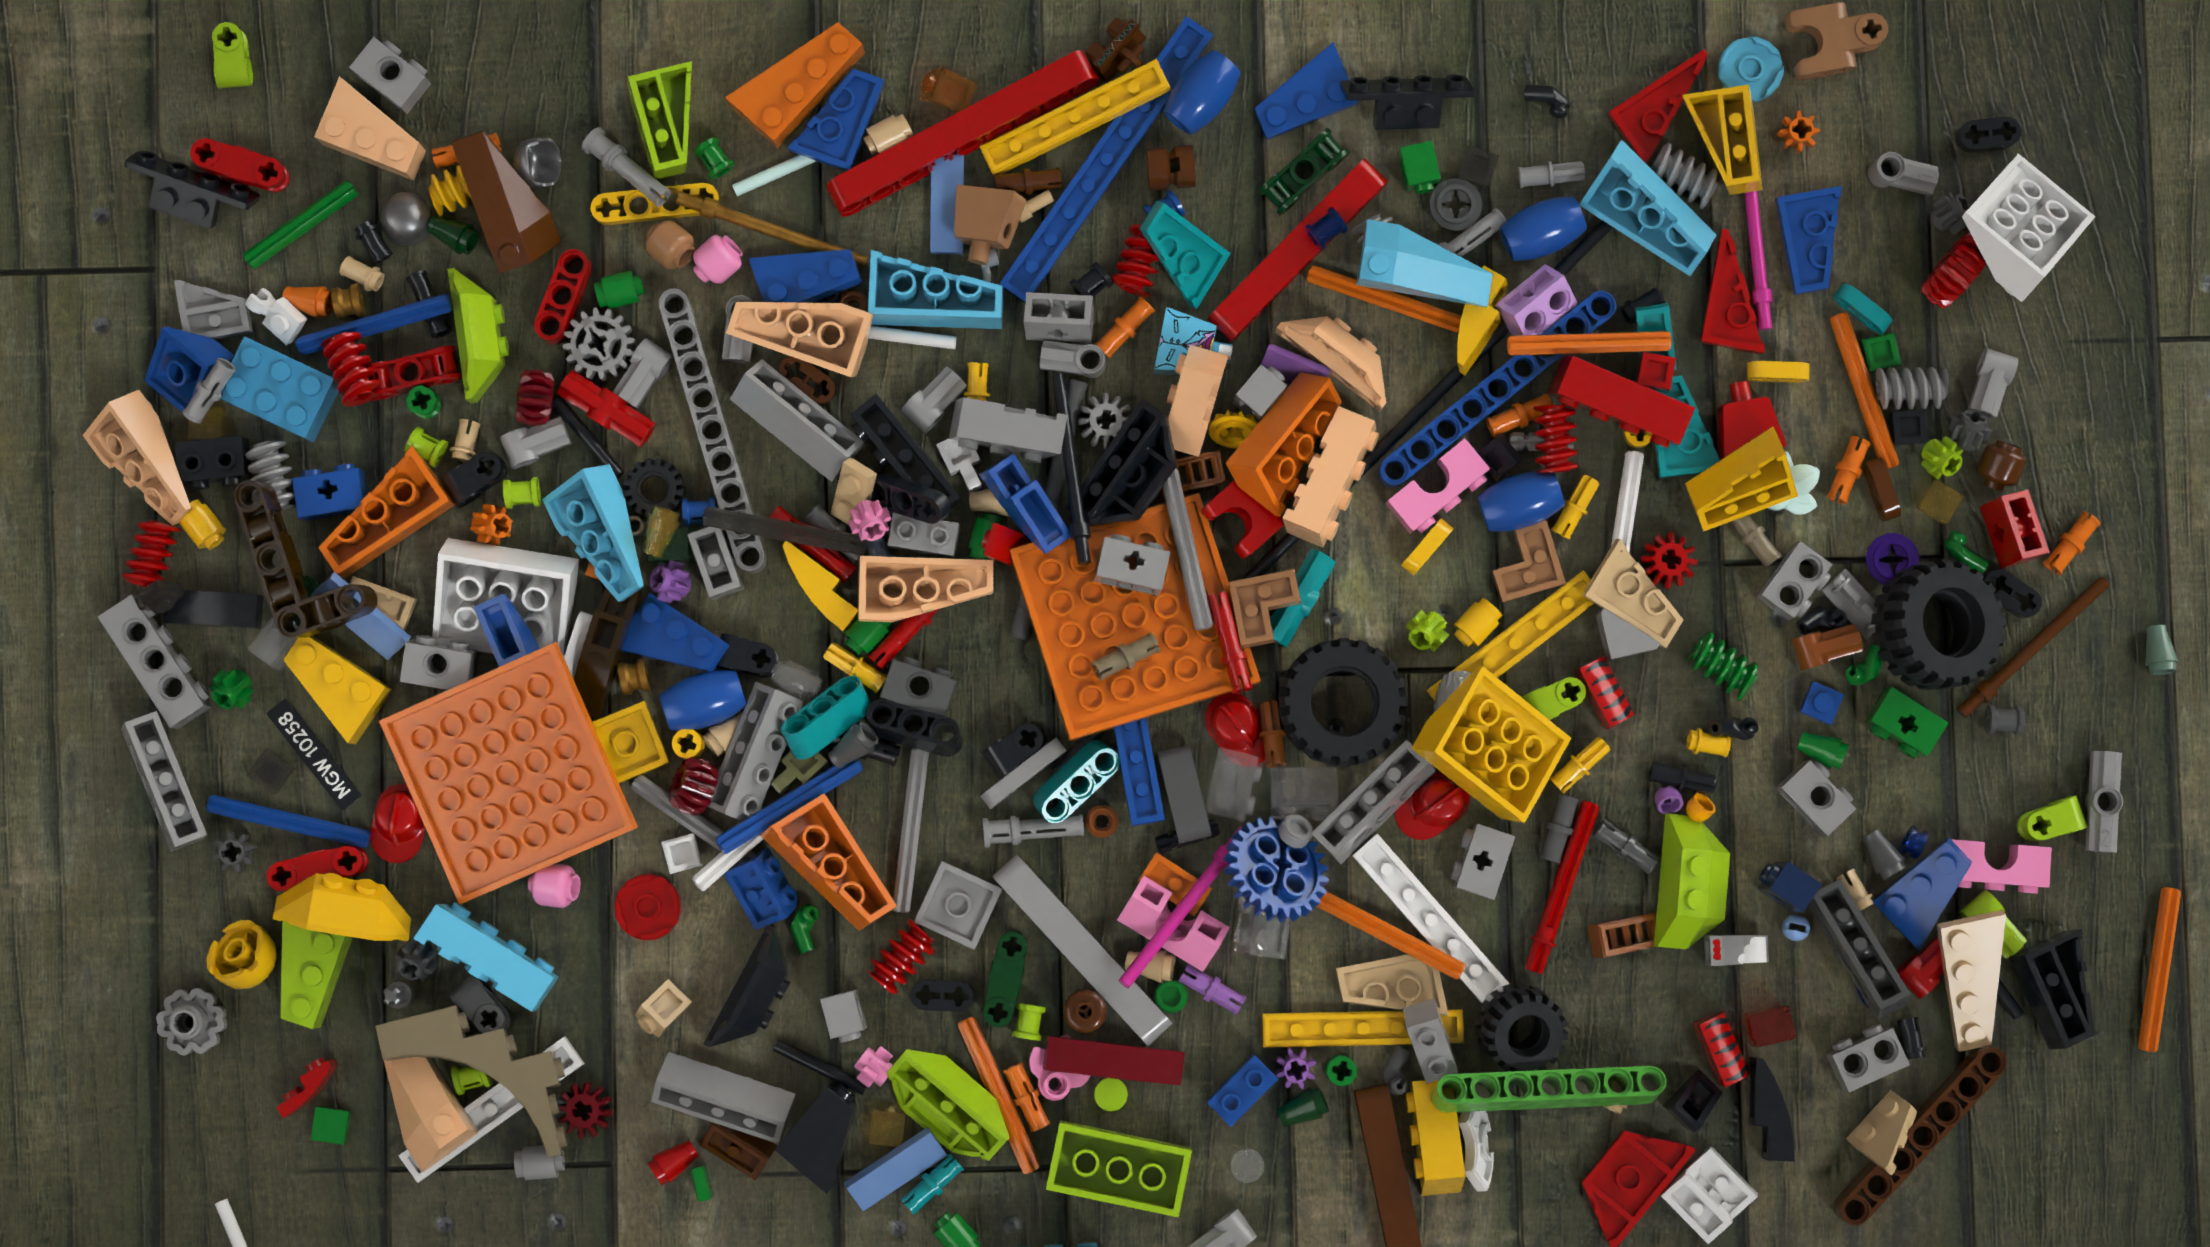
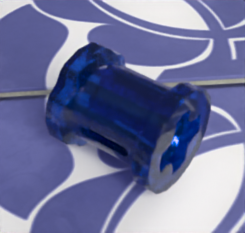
M1333 207L1327 209V214L1314 224H1307L1304 227L1312 242L1320 250L1324 249L1326 243L1339 233L1345 234L1349 231L1346 223Z

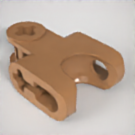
M1843 2L1795 10L1784 17L1785 27L1788 32L1809 33L1816 39L1818 44L1817 54L1801 59L1793 69L1795 79L1800 81L1855 70L1857 68L1855 54L1875 50L1888 34L1887 21L1881 15L1867 13L1848 17L1846 6ZM1868 27L1869 32L1875 31L1873 38H1870L1868 33L1863 34V30Z

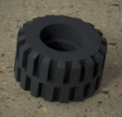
M1516 983V988L1514 989L1508 984L1503 986L1504 991L1501 993L1495 990L1491 993L1493 999L1490 1002L1485 999L1482 1003V1006L1485 1008L1484 1012H1478L1476 1017L1481 1023L1475 1026L1476 1033L1480 1036L1478 1039L1480 1046L1505 1071L1546 1070L1545 1064L1549 1061L1554 1064L1558 1060L1555 1057L1557 1052L1563 1053L1565 1046L1562 1044V1040H1568V1032L1564 1029L1568 1024L1566 1018L1562 1016L1563 1011L1543 991L1532 985L1527 987L1524 983ZM1535 1015V1026L1532 1033L1521 1042L1508 1043V1033L1512 1024L1523 1016Z

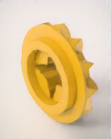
M1227 410L1225 415L1220 413L1215 415L1214 420L1209 422L1208 432L1211 439L1217 444L1237 449L1259 421H1256L1252 414L1243 415L1242 410L1238 413H1232L1230 410Z

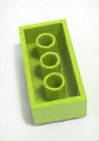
M1060 1120L1046 1190L1179 1218L1192 1149L1182 1145Z

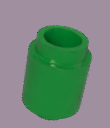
M632 270L601 277V281L594 283L600 308L608 307L609 309L638 303L640 302V295L645 294L641 276H634Z
M987 513L984 514L983 518H976L967 547L970 549L969 558L991 560L983 555L985 551L982 548L983 538L986 531L991 530L993 523L1003 525V518Z
M857 617L844 632L848 637L844 643L858 655L863 651L870 654L889 632L887 628L892 622L858 621Z
M947 1211L933 1223L936 1230L932 1234L943 1247L981 1246V1243L977 1240L978 1234L958 1211L952 1215Z

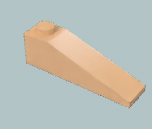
M736 302L726 334L848 377H857L867 348L873 314L843 303Z
M140 390L108 402L83 434V437L104 465L109 469L113 467L118 469L124 475L123 482L130 488L133 486L139 488L144 493L146 503L172 526L178 524L191 509L159 416Z
M860 556L858 621L895 622L993 594L994 560Z
M411 1057L391 1061L384 1060L404 1145L422 1172H425L479 1133L431 1058Z

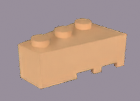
M339 76L314 137L326 147L414 181L426 150L418 141Z
M1193 345L1189 346L1187 355L1180 354L1175 373L1181 375L1178 386L1171 384L1166 403L1171 404L1172 407L1169 416L1165 415L1168 417L1174 450L1199 457L1228 355Z

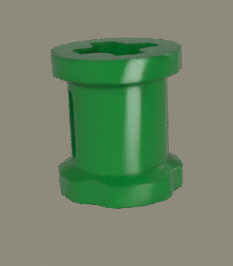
M717 136L707 139L693 151L697 158L700 157L708 169V177L712 181L723 177L736 165L732 159L729 160L719 146L720 141Z
M422 385L412 388L406 398L407 407L410 411L423 419L434 418L439 414L442 407L439 395L432 389ZM423 395L431 399L427 401L426 409L417 406L422 403L420 397Z
M1337 1054L1327 1060L1325 1074L1333 1084L1347 1086L1355 1080L1357 1067L1349 1057ZM1341 1061H1345L1344 1066L1349 1069L1348 1075L1343 1074L1341 1079H1337V1074L1332 1071L1333 1066H1339Z

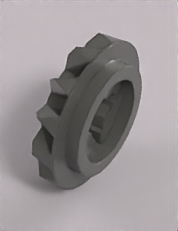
M1455 178L1443 181L1434 189L1430 197L1429 208L1432 219L1442 229L1457 232L1469 228L1477 221L1481 214L1482 199L1479 191L1474 185L1463 179ZM1454 192H1456L1459 203L1469 205L1465 206V208H1460L1457 218H1454L1452 208L1442 206L1451 203Z

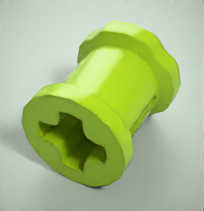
M416 427L407 440L404 451L407 452L411 446H414L421 457L429 461L430 466L436 468L444 458L449 442L444 439L439 441L424 433V429Z
M532 477L531 481L511 482L510 479H504L503 496L505 507L512 509L513 505L533 504L535 507L540 506L541 489L538 477Z
M1017 1003L1016 1008L1019 1010L1017 1027L1016 1030L1012 1031V1037L1041 1041L1042 1035L1039 1034L1041 1015L1045 1013L1046 1007Z
M457 1065L451 1066L452 1081L459 1096L463 1095L465 1090L483 1085L485 1087L492 1086V1077L468 1065L460 1068Z

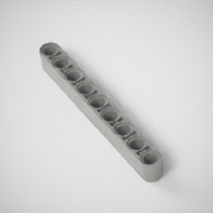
M676 288L668 289L660 296L659 309L734 559L743 571L750 574L758 573L766 566L767 554L692 304L681 290ZM674 298L682 299L684 302L682 310L678 313L667 311L668 303ZM688 329L693 332V338L690 343L686 345L677 343L676 338L680 331ZM692 361H700L702 363V371L697 376L686 374V367ZM702 392H708L712 395L710 405L705 408L697 407L695 404L696 397ZM713 423L721 425L722 431L718 438L710 440L705 437V429L708 425ZM720 455H728L731 458L730 467L725 471H718L714 468L715 459ZM730 486L738 487L741 492L740 498L733 503H728L724 500V491ZM743 517L749 519L750 528L746 533L740 535L734 533L733 524L737 519ZM749 549L757 550L760 555L759 561L753 566L744 565L742 559L743 554Z

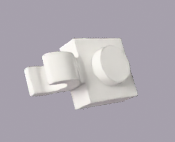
M264 288L260 289L257 296L253 293L250 294L245 302V305L251 311L266 316L262 324L285 345L292 343L307 321V318L287 299L282 297L275 300L272 294Z
M949 438L936 444L951 476L960 472L969 493L982 488L981 482L973 468V465L981 462L976 450L958 447V441Z

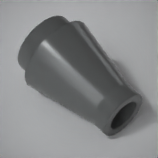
M864 722L858 725L853 724L835 748L828 753V756L836 767L842 768L846 764L874 751L875 745L878 743V737L868 724Z
M1880 829L1862 838L1876 876L1880 874L1883 881L1907 868L1903 862L1905 858L1884 837Z

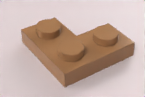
M1547 520L1523 529L1514 530L1513 532L1523 562L1492 571L1501 603L1566 584Z
M1295 569L1229 582L1241 648L1274 643L1269 610L1301 604Z

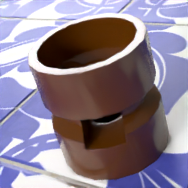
M1193 145L1174 146L1172 151H1167L1165 147L1146 148L1149 191L1165 190L1169 188L1170 184H1174L1177 189L1196 187ZM1170 163H1178L1177 172L1170 173Z

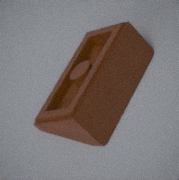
M713 1122L699 1144L755 1181L777 1147L771 1141Z

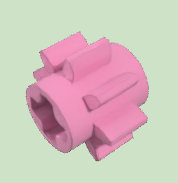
M871 500L861 501L855 506L854 510H850L852 520L848 522L852 534L858 533L861 541L865 539L868 541L878 540L886 531L890 530L887 522L891 520V516L887 507H881L879 500L875 502Z
M881 1046L876 1052L868 1047L854 1066V1068L860 1071L856 1079L868 1088L873 1082L881 1087L888 1078L887 1072L893 1066L889 1062L893 1055Z

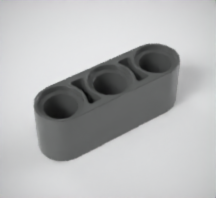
M1190 744L1157 752L1179 844L1212 836Z

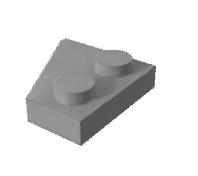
M174 280L182 331L214 339L253 333L249 308L245 305L247 301L245 298L221 293L217 290L200 287L182 280Z

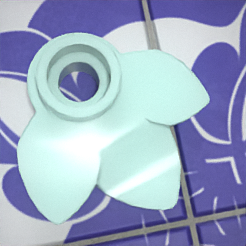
M1785 451L1798 497L1771 506L1768 509L1774 511L1786 509L1795 515H1803L1817 507L1815 499L1809 492L1818 483L1820 471L1817 467L1808 464L1794 466L1789 453Z

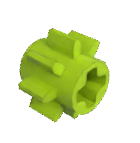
M1945 436L1942 442L1938 439H1932L1922 449L1921 456L1924 461L1921 463V466L1936 479H1939L1942 474L1952 476L1962 465L1960 454L1963 452V449L1957 446V443L1948 436Z
M1421 609L1406 625V628L1411 630L1408 639L1419 650L1430 648L1435 652L1449 637V634L1444 631L1447 622L1439 613L1431 611L1425 614Z

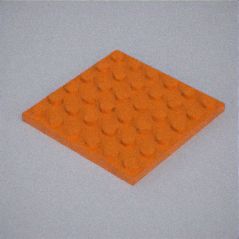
M1197 493L1184 497L1206 595L1208 597L1216 593L1218 604L1221 607L1218 598L1219 592L1228 593V600L1238 633L1229 582L1209 521L1201 513V509L1204 506L1200 494ZM1166 503L1147 508L1141 518L1136 521L1089 526L1091 538L1088 539L1091 563L1088 565H1078L1075 541H1072L1071 537L1047 554H1044L1034 543L1010 549L1012 564L1069 741L1232 692L1227 668L1222 666L1221 658L1223 653L1212 613L1213 625L1211 628L1206 630H1195ZM1112 534L1123 535L1131 539L1130 543L1143 545L1144 542H1153L1162 545L1163 550L1170 551L1164 584L1159 596L1093 582L1101 545L1105 537L1111 538ZM1130 557L1128 560L1129 569L1135 570L1137 567L1136 558ZM1150 632L1156 637L1159 644L1155 646H1160L1161 651L1135 663V668L1131 670L1125 668L1105 678L1103 681H1100L1093 670L1097 668L1092 667V661L1116 651L1118 645L1122 643L1128 645ZM1250 647L1244 648L1242 651L1246 652L1248 657L1245 663L1251 684H1258L1261 682L1251 649ZM1239 679L1240 686H1241V689H1242V688H1243L1242 682H1241V679Z
M557 642L379 721L459 905L638 828Z

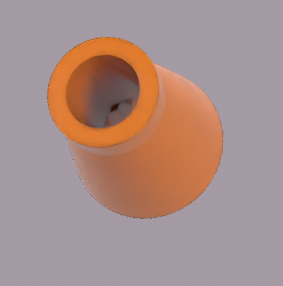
M287 286L283 291L282 297L287 299L297 310L321 319L323 316L329 317L333 312L331 291L325 286Z

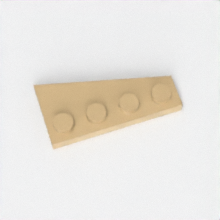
M2003 910L1936 924L1954 1044L1959 1052L1992 1045L2006 914Z

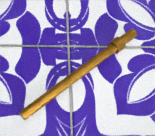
M679 191L675 203L700 212L702 217L711 220L715 217L813 252L845 250L839 246L718 205L719 201L708 197L704 200ZM851 251L857 267L864 269L868 257Z

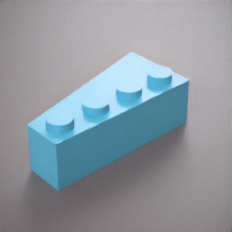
M1622 139L1579 204V206L1688 276H1691L1716 237L1713 230Z
M871 250L868 312L873 314L871 325L1002 329L1003 287L965 275L958 276L947 273L940 268L932 266L929 268L914 264L907 259L892 258L883 255L881 252Z
M456 902L452 906L449 904H436L413 939L423 945L425 942L431 941L438 946L436 949L438 954L445 959L457 964L460 961L466 964L464 968L471 975L484 982L490 980L494 983L492 987L531 1012L537 1011L559 978V976L552 972L555 967L540 957L534 961L524 953L527 949L515 940L509 939L508 942H505L496 936L499 930L483 920L478 924L470 919L471 912Z

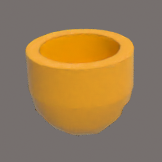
M1696 793L1689 799L1686 806V815L1695 822H1703L1709 819L1716 811L1714 803L1702 793Z

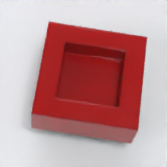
M1642 352L1636 383L1650 389L1669 392L1676 358Z

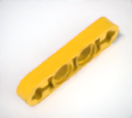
M709 183L666 186V188L671 190V194L678 195L679 191L684 193L690 192V195L698 198L701 197L702 191H707L708 195L714 196L713 199L719 201L718 205H720L719 193ZM638 189L599 194L591 202L590 208L593 217L603 225L700 216V212L687 209V207L681 205L674 211L666 210L663 205L657 207ZM637 197H643L648 201L647 210L640 215L634 214L630 210V203ZM619 199H624L623 207L627 215L621 216L622 212L619 209L611 210L609 217H604L602 212H598V208H602L605 201H608L612 207L621 206Z

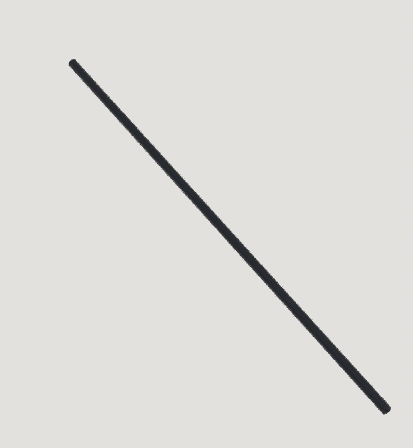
M1602 220L1553 269L1565 276L1613 227ZM1503 319L1473 366L1509 332ZM1458 364L1375 445L1372 452L1369 451L1364 456L1362 462H1365L1366 466L1361 478L1464 376L1460 373ZM1354 480L1353 483H1352V485H1351V487H1350V489H1351L1358 481ZM1287 533L1241 579L1264 575L1300 538ZM1107 730L1080 738L1051 769L1056 773L1087 743L1092 740H1098Z

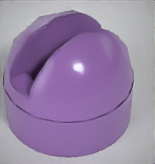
M1673 786L1660 787L1654 796L1658 811L1664 815L1665 813H1676L1682 808L1684 803L1680 792Z

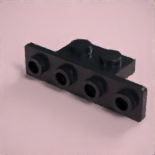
M1457 74L1448 75L1446 78L1418 75L1414 79L1386 76L1383 79L1376 80L1353 77L1350 80L1340 81V89L1346 100H1375L1373 115L1375 130L1439 128L1443 98L1474 97L1475 91L1468 78Z
M137 151L125 160L124 166L126 168L154 177L149 203L150 208L209 229L216 225L220 201L249 210L260 198L259 193L251 191L246 185L222 181L215 174L191 170L184 163L160 159L155 153L150 151Z

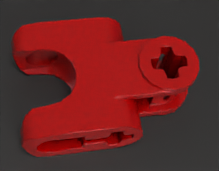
M1298 474L1296 478L1300 481V475ZM1235 480L1201 509V513L1209 521H1213L1217 516L1226 512H1231L1241 517L1245 525V533L1242 539L1234 546V551L1241 559L1251 555L1284 526V513H1282L1281 517L1275 516L1240 489ZM1300 482L1298 483L1294 493L1288 492L1283 503H1285L1291 496L1295 494Z

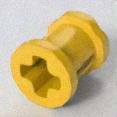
M681 729L672 739V748L675 754L681 758H695L701 756L704 752L705 742L699 732L692 729ZM693 735L692 742L697 744L695 750L688 749L684 753L685 746L681 744L683 738L689 739Z

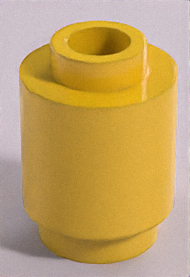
M198 499L190 502L191 509L180 520V526L199 549L207 548L211 550L217 547L225 539L223 534L226 528L207 504H202Z
M1482 598L1478 603L1474 602L1453 624L1457 630L1454 636L1466 647H1469L1471 644L1478 647L1499 625L1498 620L1502 617V614L1493 604Z

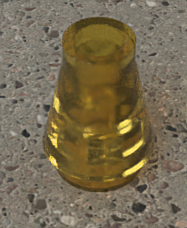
M659 506L653 507L652 513H648L644 553L655 557H663L666 547L680 525V522H678L679 513Z

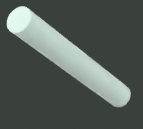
M797 155L732 184V187L738 197L816 161Z

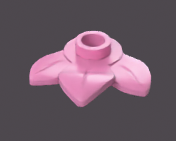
M1068 1034L1060 1036L1064 1038H1071ZM1033 1047L1029 1058V1067L1031 1072L1038 1078L1039 1092L1046 1099L1051 1101L1061 1100L1067 1096L1071 1088L1083 1086L1090 1078V1075L1043 1070L1045 1049ZM1056 1077L1059 1082L1058 1086L1055 1089H1050L1049 1081Z

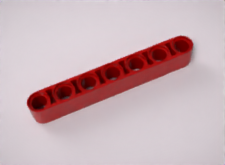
M1364 158L1212 312L1207 320L1211 324L1216 325V328L1230 342L1234 341L1367 206L1389 181Z

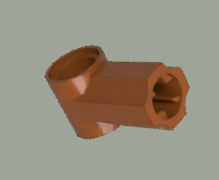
M1855 624L1835 628L1824 633L1818 631L1791 639L1800 671L1827 664L1832 659L1863 651L1861 634Z

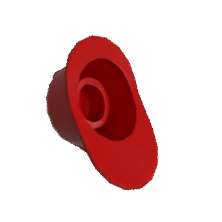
M1226 693L1214 698L1208 705L1205 713V726L1213 740L1235 764L1248 767L1264 762L1266 760L1264 741L1259 736L1262 733L1261 715L1250 700L1240 694Z
M1436 772L1395 811V820L1399 829L1406 836L1416 840H1428L1440 834L1466 813L1470 797L1465 790L1442 772Z
M395 784L388 787L378 798L371 827V844L375 853L381 859L390 863H404L412 859L419 852L424 839L425 826L407 785Z

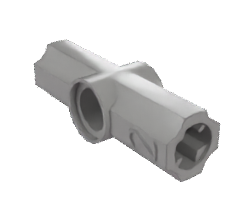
M2090 751L2089 789L2084 799V805L2087 810L2085 851L2117 853L2119 811L2123 806V797L2120 793L2122 753ZM2101 793H2105L2110 802L2109 807L2105 811L2098 805V797Z

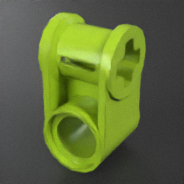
M231 22L220 23L212 32L214 77L218 89L252 86L253 71L247 36L237 25ZM229 34H233L237 38L231 40V46L224 42L229 40Z
M1568 677L1547 687L1545 685L1521 697L1547 719L1551 720L1560 716V713L1581 704L1585 699L1586 689L1582 681L1577 678ZM1565 684H1568L1570 688H1577L1578 693L1574 695V702L1570 698L1564 699L1561 693L1565 691Z
M2073 795L2022 814L2016 826L2019 835L2024 840L2041 841L2082 830L2087 827L2077 795ZM2037 821H2039L2041 827H2038L2036 831H2034L2032 825L2036 824Z

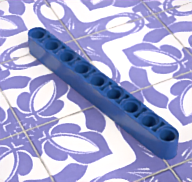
M1597 291L1541 335L1569 334L1565 326L1568 321L1577 322L1581 327V334L1593 333L1615 313L1616 301L1610 293ZM1592 302H1603L1607 308L1606 315H1596L1591 309ZM1555 354L1551 357L1545 355L1513 356L1386 457L1378 469L1380 482L1389 488H1397L1405 483L1565 354ZM1522 361L1528 364L1530 375L1527 377L1517 375L1514 370L1515 363ZM1498 382L1502 384L1505 389L1504 396L1499 398L1493 397L1488 390L1489 383ZM1466 402L1476 404L1479 408L1478 417H1467L1463 412V404ZM1444 422L1450 424L1454 432L1453 437L1445 439L1439 436L1437 433L1438 424ZM1421 443L1426 446L1428 455L1425 459H1417L1412 455L1411 446L1413 444ZM1391 463L1399 465L1402 469V477L1398 480L1387 477L1385 473L1386 465Z

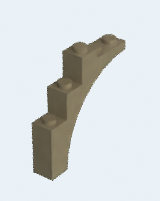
M456 1005L375 1026L382 1059L385 1061L411 1057L441 1058L466 1064L491 1076L507 1088L527 1110L540 1133L548 1158L563 1156L562 1147L567 1146V1140L563 1126L557 1128L554 1114L560 1113L555 1093L549 1095L548 1089L561 1086L559 1078L565 1077L561 1057L554 1058L553 1052L549 1051L513 1060L512 1055L518 1054L513 1034L507 1036L504 1028L465 1038V1033L470 1032L466 1012L460 1013Z

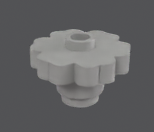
M200 987L190 992L186 989H179L171 996L165 998L164 1008L166 1011L158 1013L156 1021L158 1024L157 1033L162 1037H168L166 1045L169 1050L176 1051L183 1056L189 1055L193 1051L198 1054H204L220 1043L218 1032H222L227 1028V1013L224 1007L216 1006L217 996L214 993L207 992ZM190 1016L193 1018V1027L189 1024Z

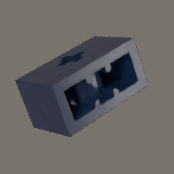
M1777 861L1773 865L1767 864L1758 877L1761 883L1757 889L1790 912H1804L1822 884L1789 861Z

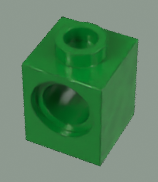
M1427 141L1400 147L1397 156L1405 191L1414 190L1416 195L1433 191L1434 186L1438 185L1441 179L1433 142Z

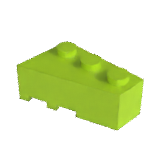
M692 61L628 76L627 90L652 177L656 180L682 174L686 171Z
M282 921L281 1019L310 1029L322 1027L353 937L306 930Z

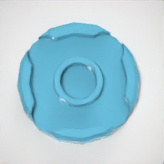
M1748 37L1733 41L1722 52L1717 64V77L1722 89L1749 85L1752 102H1759L1768 98L1779 87L1784 75V66L1782 67L1781 55L1778 49L1769 41L1759 37Z

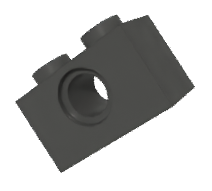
M902 656L901 661L893 659L880 697L946 716L958 683L956 680L951 679L953 673L934 667L932 672L921 669L920 661ZM919 677L929 681V690L922 696H917L911 691V683Z

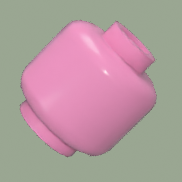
M713 235L694 251L693 259L696 266L693 270L705 283L710 280L713 283L722 284L741 267L740 256L743 255L742 251L727 235L723 237Z
M555 863L530 874L528 879V890L532 893L534 901L541 906L565 908L572 901H575L580 893V877L569 865Z

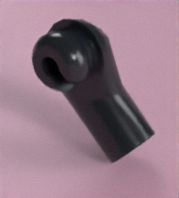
M1525 85V101L1546 102L1551 106L1550 114L1552 117L1564 118L1567 116V108L1570 107L1569 99L1556 88L1543 85Z
M1819 606L1796 622V628L1803 635H1807L1816 627L1832 630L1843 627L1847 622V615L1841 609L1836 610L1826 606Z
M1736 717L1711 721L1708 725L1709 733L1712 736L1727 735L1744 741L1753 738L1759 729L1756 720L1750 717L1744 720Z

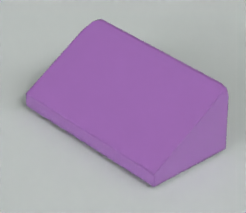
M1272 343L1269 344L1261 363L1266 369L1272 366L1285 377L1283 382L1291 384L1300 372L1328 377L1330 372L1328 367Z

